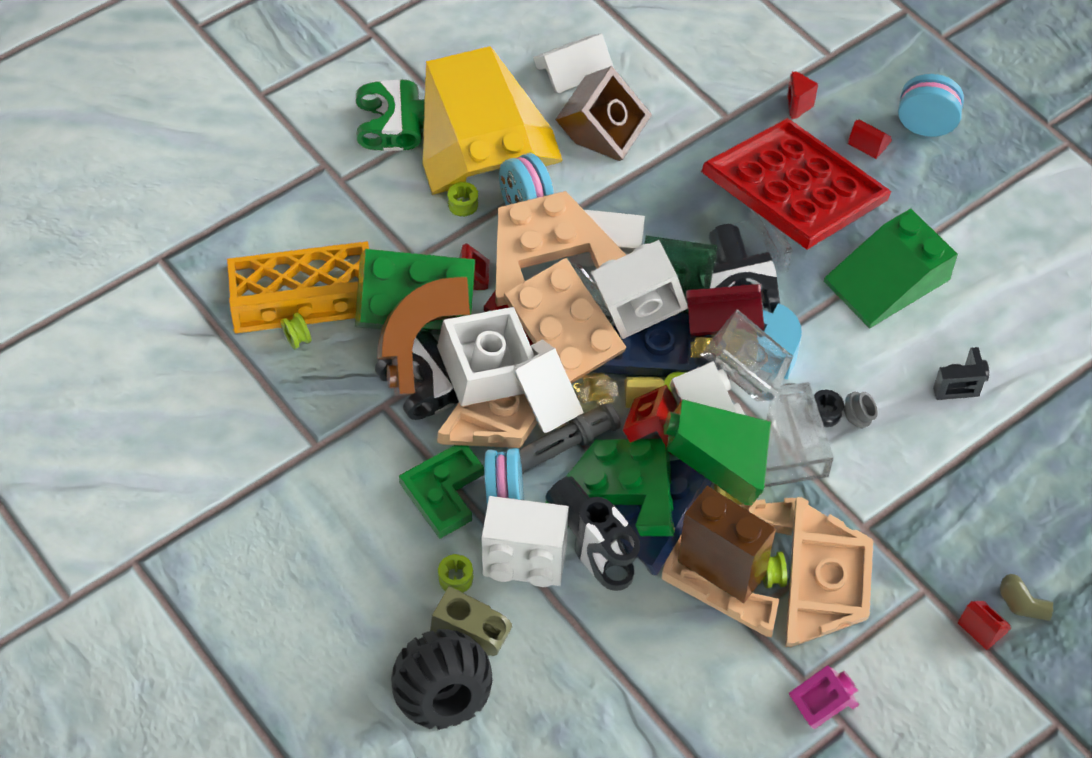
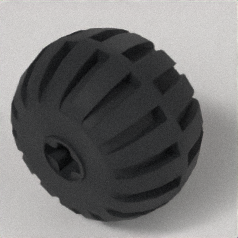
M438 629L436 633L432 630L422 634L423 637L419 639L415 637L407 643V648L401 650L394 663L391 683L395 702L408 719L428 729L437 726V730L446 729L448 726L453 725L454 727L462 724L461 722L475 717L474 713L483 709L491 692L493 682L492 669L486 652L475 640L455 630Z

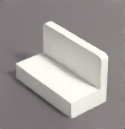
M602 34L589 35L533 57L537 70H547L555 93H561L578 86L585 75L613 66Z
M542 339L531 345L535 356L515 366L514 372L540 429L544 433H548L584 412L556 349Z

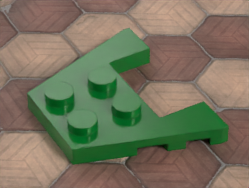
M628 439L595 440L567 476H572L590 498L602 497L613 505H643L635 525L640 536H673L675 527L672 521L673 500L670 495V484L672 483L670 453L667 451L662 439H637L633 442H629Z

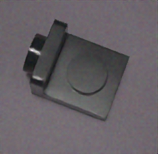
M979 347L970 348L965 365L951 364L939 368L933 386L936 400L980 396L984 382L989 380V365L987 360H982Z

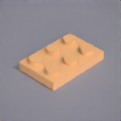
M567 258L504 293V300L509 307H514L522 327L533 344L543 339L556 349L571 384L622 354L627 348Z

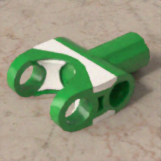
M403 79L367 83L358 88L355 95L357 106L364 111H372V113L382 115L377 119L361 124L357 128V141L362 147L380 151H402L418 147L421 143V129L424 128L425 99H419L417 84ZM366 95L377 96V98L373 100L363 99V97ZM373 133L378 135V137L367 138L364 135Z

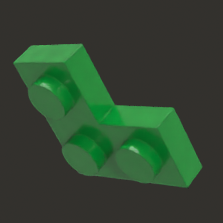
M454 445L400 474L399 483L435 534L441 539L472 521V512L456 491L484 476V466L469 446Z

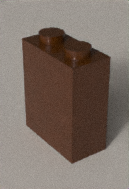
M707 486L684 514L678 562L737 600L745 603L766 576L776 528Z

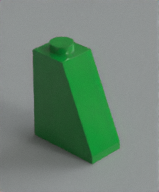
M682 399L674 412L667 414L663 431L664 434L669 435L667 451L744 505L752 506L764 491L771 428L770 421Z

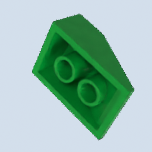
M910 208L877 229L824 277V283L870 329L950 281L958 253Z

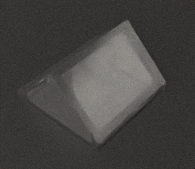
M736 310L700 354L710 363L714 361L717 369H723L729 379L756 401H771L776 396L794 357L739 310Z

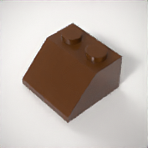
M609 66L585 75L555 120L575 144L620 161L624 159L652 114L613 66Z

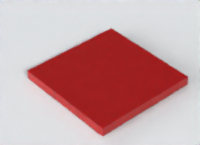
M789 118L704 162L701 170L704 175L806 250L888 201L892 192Z

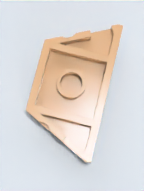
M525 394L462 407L458 403L438 431L437 442L444 445L521 448L538 422Z
M802 497L796 498L794 509L785 647H794L866 621L870 616L873 539L858 530L849 529L843 521L831 514L829 516L824 515L809 506V501Z

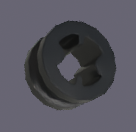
M825 389L816 392L811 398L808 413L810 419L820 427L827 428L838 424L844 409L843 398L833 390ZM820 405H823V408L829 405L833 407V410L830 412L827 409V412H823L820 410Z

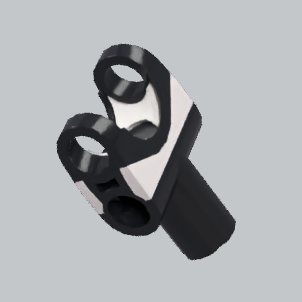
M730 223L717 226L709 233V240L716 264L698 268L702 289L760 284L762 305L768 309V312L773 313L777 304H780L776 270L770 253L765 252L747 256L738 226Z
M422 331L417 334L412 349L414 380L421 383L415 389L416 392L410 395L403 404L404 412L412 420H420L432 416L459 402L438 350V341L428 331ZM392 359L378 360L375 366V372L382 381H387V366L392 365Z
M572 476L560 479L546 493L545 498L549 504L568 506V527L576 535L575 552L578 558L605 588L613 591L627 588L633 581L635 571L632 563L636 560L640 550V540L637 534L610 501L602 497L590 498ZM620 539H625L631 543L633 550L629 554L624 550ZM611 566H620L626 570L627 577L621 581H615L607 576L606 570Z

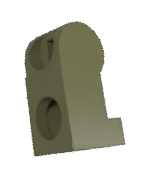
M449 586L432 614L430 631L432 630L436 633L438 629H450L461 632L475 640L488 656H496L512 629V623L504 615L491 609L490 606Z

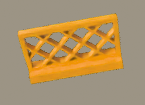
M368 241L227 258L230 291L229 303L235 334L282 328L280 321L284 318L288 320L293 319V314L297 312L300 313L306 324L355 318L358 281H349L354 277L358 278L360 260L353 265L344 259L347 256L361 255L365 249H369ZM313 260H323L326 262L319 269L308 265ZM282 264L291 266L283 274L273 269L277 265ZM335 267L345 271L338 279L328 275ZM251 268L255 270L248 278L236 273V270ZM300 271L310 276L303 283L292 279ZM264 276L275 280L266 288L257 284ZM319 281L327 284L325 286L313 287ZM284 285H285L286 287L292 289V290L278 291V290H279L281 287H283ZM248 290L256 293L254 295L242 296Z

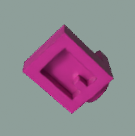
M829 665L788 693L809 726L814 730L847 706L855 709L860 705L853 695L858 692V688L845 671L838 673Z

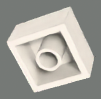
M659 240L651 244L640 245L632 253L617 260L606 261L598 269L591 272L622 339L688 309L677 274Z
M514 307L443 320L437 347L461 407L524 394L514 368L535 355Z
M489 496L482 532L483 576L491 577L499 582L517 580L530 582L538 587L561 586L567 548L568 506Z

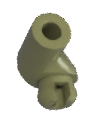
M1009 574L1002 579L1000 593L1012 613L1046 621L1051 620L1053 601L1033 598L1018 575Z

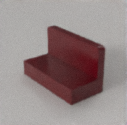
M760 284L686 291L691 337L764 330Z

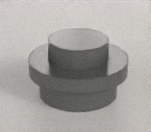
M855 391L846 396L844 413L848 421L859 428L868 427L872 420L877 418L878 414L874 399L867 392L859 393Z

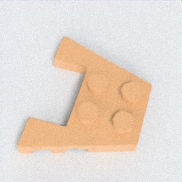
M566 191L498 207L497 306L506 305L507 303L503 298L504 293L525 282L521 268L589 252L596 269H598L606 261L617 260L626 256V254Z
M784 498L783 502L766 503L765 499L756 500L752 506L740 505L774 526L776 533L792 536L796 498ZM680 536L664 563L662 580L760 634L772 637L779 599L752 593L745 603L737 600L678 562Z

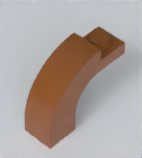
M467 277L445 278L424 284L402 299L387 317L378 340L377 360L392 359V365L387 366L388 388H394V396H410L415 393L412 349L420 329L431 321L470 315Z

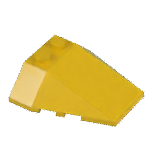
M491 46L426 61L422 165L432 195L448 191L455 183L466 182L469 176L500 169L503 161L517 158L527 153L538 156L545 166L562 162L553 129Z

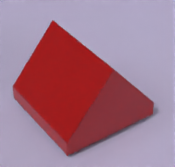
M792 71V74H790L787 90L789 117L791 119H797L814 107L818 89L817 82L797 71Z
M858 119L853 124L848 145L877 159L892 139L888 134Z
M463 244L459 258L475 259L473 290L488 289L490 260L469 244Z
M970 601L957 622L986 650L1011 629V625L985 601Z

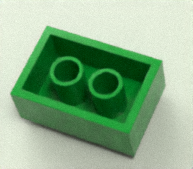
M365 249L360 255L355 327L382 330L387 317L402 299L424 284L445 278L467 277L469 311L471 315L475 259ZM445 319L426 323L418 333L428 331L431 334L440 335L442 323Z

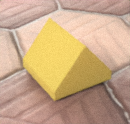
M626 377L624 379L626 408H631L635 398L664 386V381L660 377Z

